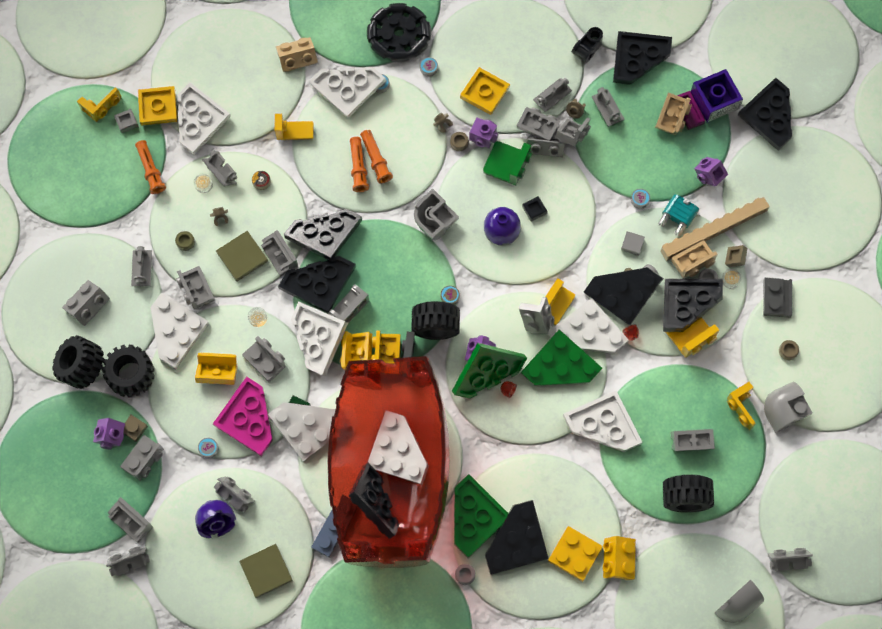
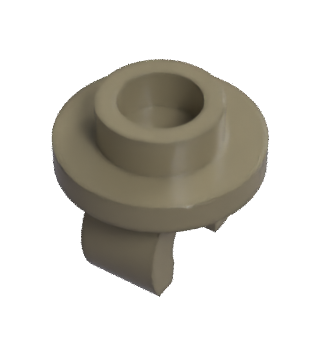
M574 99L568 103L566 111L572 118H580L584 114L586 104L583 103L582 105L577 102V99Z
M441 112L434 118L435 122L433 125L434 127L438 126L439 131L444 133L446 130L443 124L447 123L451 127L453 122L447 119L448 113L443 114Z
M223 207L212 209L213 213L210 214V217L215 216L214 224L218 226L217 220L220 217L225 219L226 224L228 223V217L225 215V213H228V209L224 210Z

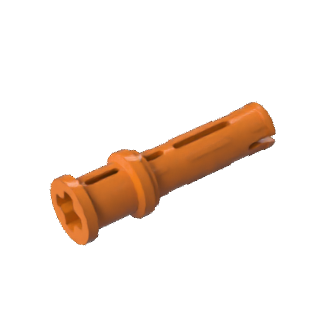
M364 130L360 136L371 158V168L376 172L377 182L381 184L386 183L393 178V174L389 172L387 161L382 158L371 130Z
M352 137L350 138L353 163L351 176L354 181L352 189L354 192H365L369 190V184H367L366 180L368 172L364 168L361 138Z
M145 140L138 141L135 146L145 169L144 177L149 182L150 193L159 194L166 189V185L162 183L160 178L161 172L155 167L147 142Z

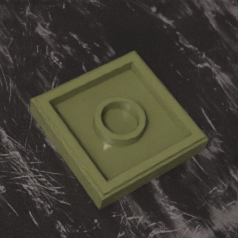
M248 231L216 250V253L236 281H239L268 262L267 257Z
M276 544L239 561L255 598L293 581Z

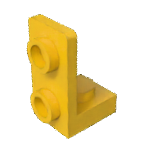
M115 87L97 106L92 100L89 99L87 101L83 97L77 103L84 113L97 122L106 116L112 106L119 103L122 96Z
M282 113L275 114L274 131L276 139H313L314 123L313 121L287 122V120L283 119Z
M747 382L729 394L727 403L731 410L736 411L739 415L740 423L751 430L756 423L741 403L751 396L750 393L754 388L750 382Z

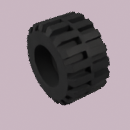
M440 301L417 304L412 307L411 332H415V336L429 340L453 338L460 333V309L456 305Z
M79 335L66 339L55 353L52 366L53 375L57 380L77 389L87 388L90 386V383L95 381L96 377L100 374V370H102L104 352L101 346Z
M130 344L128 347L120 345L121 349L115 347L113 349L114 352L112 354L109 352L107 354L108 359H104L103 362L105 366L102 367V372L104 373L103 378L113 392L118 393L122 397L127 395L129 398L133 394L139 396L142 390L145 393L147 385L151 386V379L155 377L153 373L155 369L147 353L142 351L140 347L137 346L135 348ZM128 363L139 365L137 373L132 378H119V371L124 365Z
M678 475L665 479L663 481V506L675 512H700L714 506L713 480L701 475Z

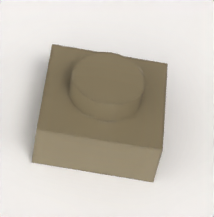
M744 245L728 247L725 265L728 267L744 266L748 248Z
M130 415L125 422L123 434L137 442L148 426L138 418Z

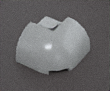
M434 189L430 190L419 200L414 210L416 224L432 241H436L445 235V231L459 219V216Z
M794 381L775 389L768 394L765 400L764 412L775 433L792 426L795 422L813 413L803 396L805 393Z
M749 580L714 613L723 621L730 623L740 622L764 602L763 594L752 580Z

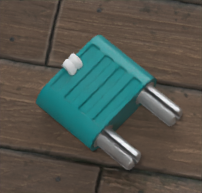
M674 194L663 210V216L658 225L664 227L668 219L679 224L674 234L680 236L684 229L690 226L699 212V208L691 203L690 200Z

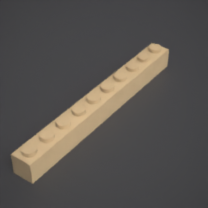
M764 197L757 198L752 203L745 204L742 208H736L732 213H726L722 218H716L710 224H704L700 229L696 228L693 232L686 233L681 238H676L671 243L664 244L661 248V253L665 260L668 261L702 240L706 242L767 212L770 206Z

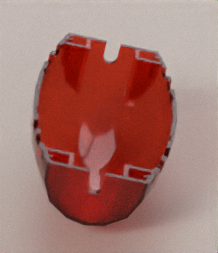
M427 356L393 358L394 363H386L382 359L349 361L340 383L342 386L339 397H336L335 414L332 416L327 464L328 491L334 517L333 524L336 527L337 540L344 562L347 564L362 567L405 568L427 565L431 559L445 512L449 485L450 453L445 407L439 383L431 361ZM385 411L406 417L409 427L421 448L420 450L429 465L423 485L377 471L382 476L384 482L381 485L384 493H388L393 507L390 509L393 518L396 517L399 522L396 535L391 539L382 534L378 527L365 516L364 512L357 505L352 503L348 496L362 466L369 460Z

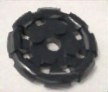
M405 3L389 4V7L380 8L370 18L371 23L367 26V40L371 43L372 50L383 59L388 58L393 62L409 61V58H416L427 48V42L431 39L430 22H427L426 15L415 6L409 7ZM404 13L410 14L409 18L403 16ZM398 30L404 32L402 36H396L394 33ZM410 47L411 50L407 52L404 50V48Z

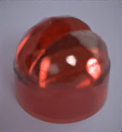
M636 324L630 325L622 331L630 341L639 337V329Z
M511 381L503 382L500 387L502 394L511 398L516 391L517 384Z

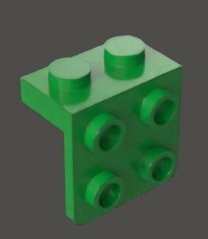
M496 141L484 165L483 173L516 186L519 179H522L526 169L524 167L526 163L529 164L533 153L530 152L531 145L524 143L522 148L518 149Z

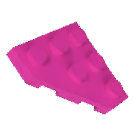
M246 376L213 422L216 428L261 457L273 441L263 387Z

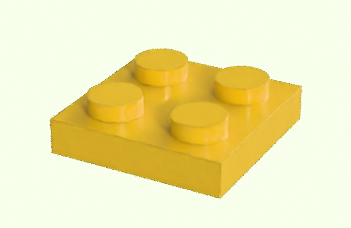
M478 67L460 94V99L492 115L510 88V84Z
M174 86L138 90L141 126L178 122L176 90Z
M568 526L548 562L583 582L603 546Z

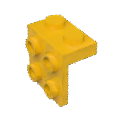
M701 317L684 332L665 333L683 356L687 358L691 354L694 356L700 352L704 345L713 343L717 339L719 328L715 324L709 327Z

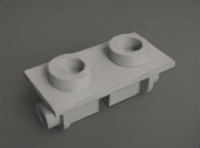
M559 78L535 97L533 101L544 112L548 111L572 92V89L568 86V79Z
M604 87L597 90L598 94L593 95L592 99L607 126L609 127L623 121L624 117L609 90L604 89Z
M533 135L528 137L527 144L531 145V153L563 157L565 144L560 142L559 139L552 138L551 141H547Z
M212 150L209 153L210 158L202 159L207 168L223 186L237 184L235 181L237 173L228 163L223 167L226 160L219 151Z
M138 246L136 250H133L131 286H151L152 250H145L143 246Z
M224 476L217 479L219 482L214 486L215 492L225 500L232 496L233 498L229 504L239 512L242 511L244 513L249 507L247 504L255 502L251 498V494L245 489H240L236 485V481L231 477Z
M140 546L130 549L128 554L121 556V553L111 556L110 560L107 561L106 567L111 566L112 568L109 569L111 576L115 575L117 577L130 571L127 564L131 563L133 570L146 566L150 559L148 554H143L146 552V547L140 548Z
M795 548L794 551L790 552L779 549L774 550V553H768V556L773 560L770 562L771 570H790V562H792L793 570L808 569V566H812L811 558L808 557H813V554L806 550V548Z

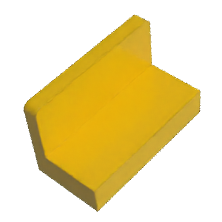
M557 278L545 296L551 306L555 326L559 323L575 298V294L564 288V281Z

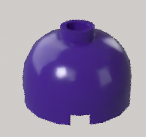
M508 207L492 209L484 220L485 236L494 244L513 243L520 234L521 222L518 214Z
M209 500L197 510L195 515L198 534L204 538H212L211 535L217 533L218 537L223 536L235 526L236 516L233 509L225 501Z

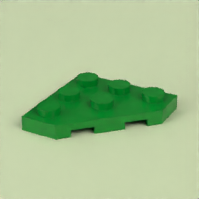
M559 329L520 373L534 386L590 383L601 371L602 367Z
M477 343L452 392L456 396L471 399L477 396V392L485 388L488 390L500 384L502 379L518 375L527 357L522 353Z
M470 474L455 487L454 545L468 559L501 527L509 514Z

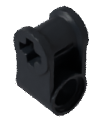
M598 27L590 28L574 45L571 53L579 55L584 59L585 63L589 62L602 45L603 31ZM591 37H597L598 39L593 40Z

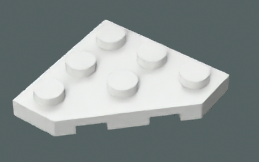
M354 67L340 68V70L321 69L309 83L344 116L349 118L386 82V78L374 67L355 69Z
M189 82L177 94L180 145L195 155L231 115Z
M161 292L151 306L158 355L161 361L176 370L207 328L209 322Z
M592 298L554 326L547 334L552 338L560 329L583 351H600L608 354L616 353L629 342L627 337Z
M298 301L291 321L297 331L298 336L296 337L305 357L306 368L326 376L348 323Z
M617 391L563 414L572 434L622 452L642 444V440Z
M283 402L267 414L302 461H305L350 426L337 409Z
M385 411L368 462L377 471L423 485L429 468L406 417Z

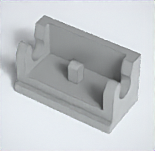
M278 230L262 240L263 244L261 246L280 277L286 274L287 270L298 267L295 256Z
M354 284L349 293L328 314L349 324L369 302V295Z
M713 429L670 432L673 439L672 449L674 451L715 449Z
M121 497L108 511V517L137 543L153 527Z

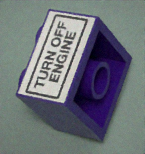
M727 69L693 82L691 94L706 122L740 109L743 97Z

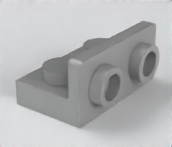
M526 107L517 124V128L542 140L551 141L556 130L559 129L560 122L552 115L546 116L536 108Z
M257 336L255 338L256 342L242 356L270 382L286 367L284 363L285 358L279 351L274 352L271 349L272 345L267 339H261Z
M143 435L120 467L141 481L142 478H146L149 475L150 467L153 463L160 460L164 449L159 443H155Z

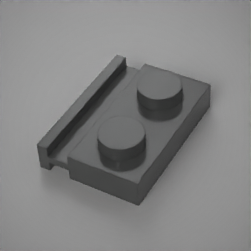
M764 278L763 316H788V318H791L792 279Z
M407 331L406 340L402 341L404 356L400 358L399 370H402L404 377L411 376L415 332Z

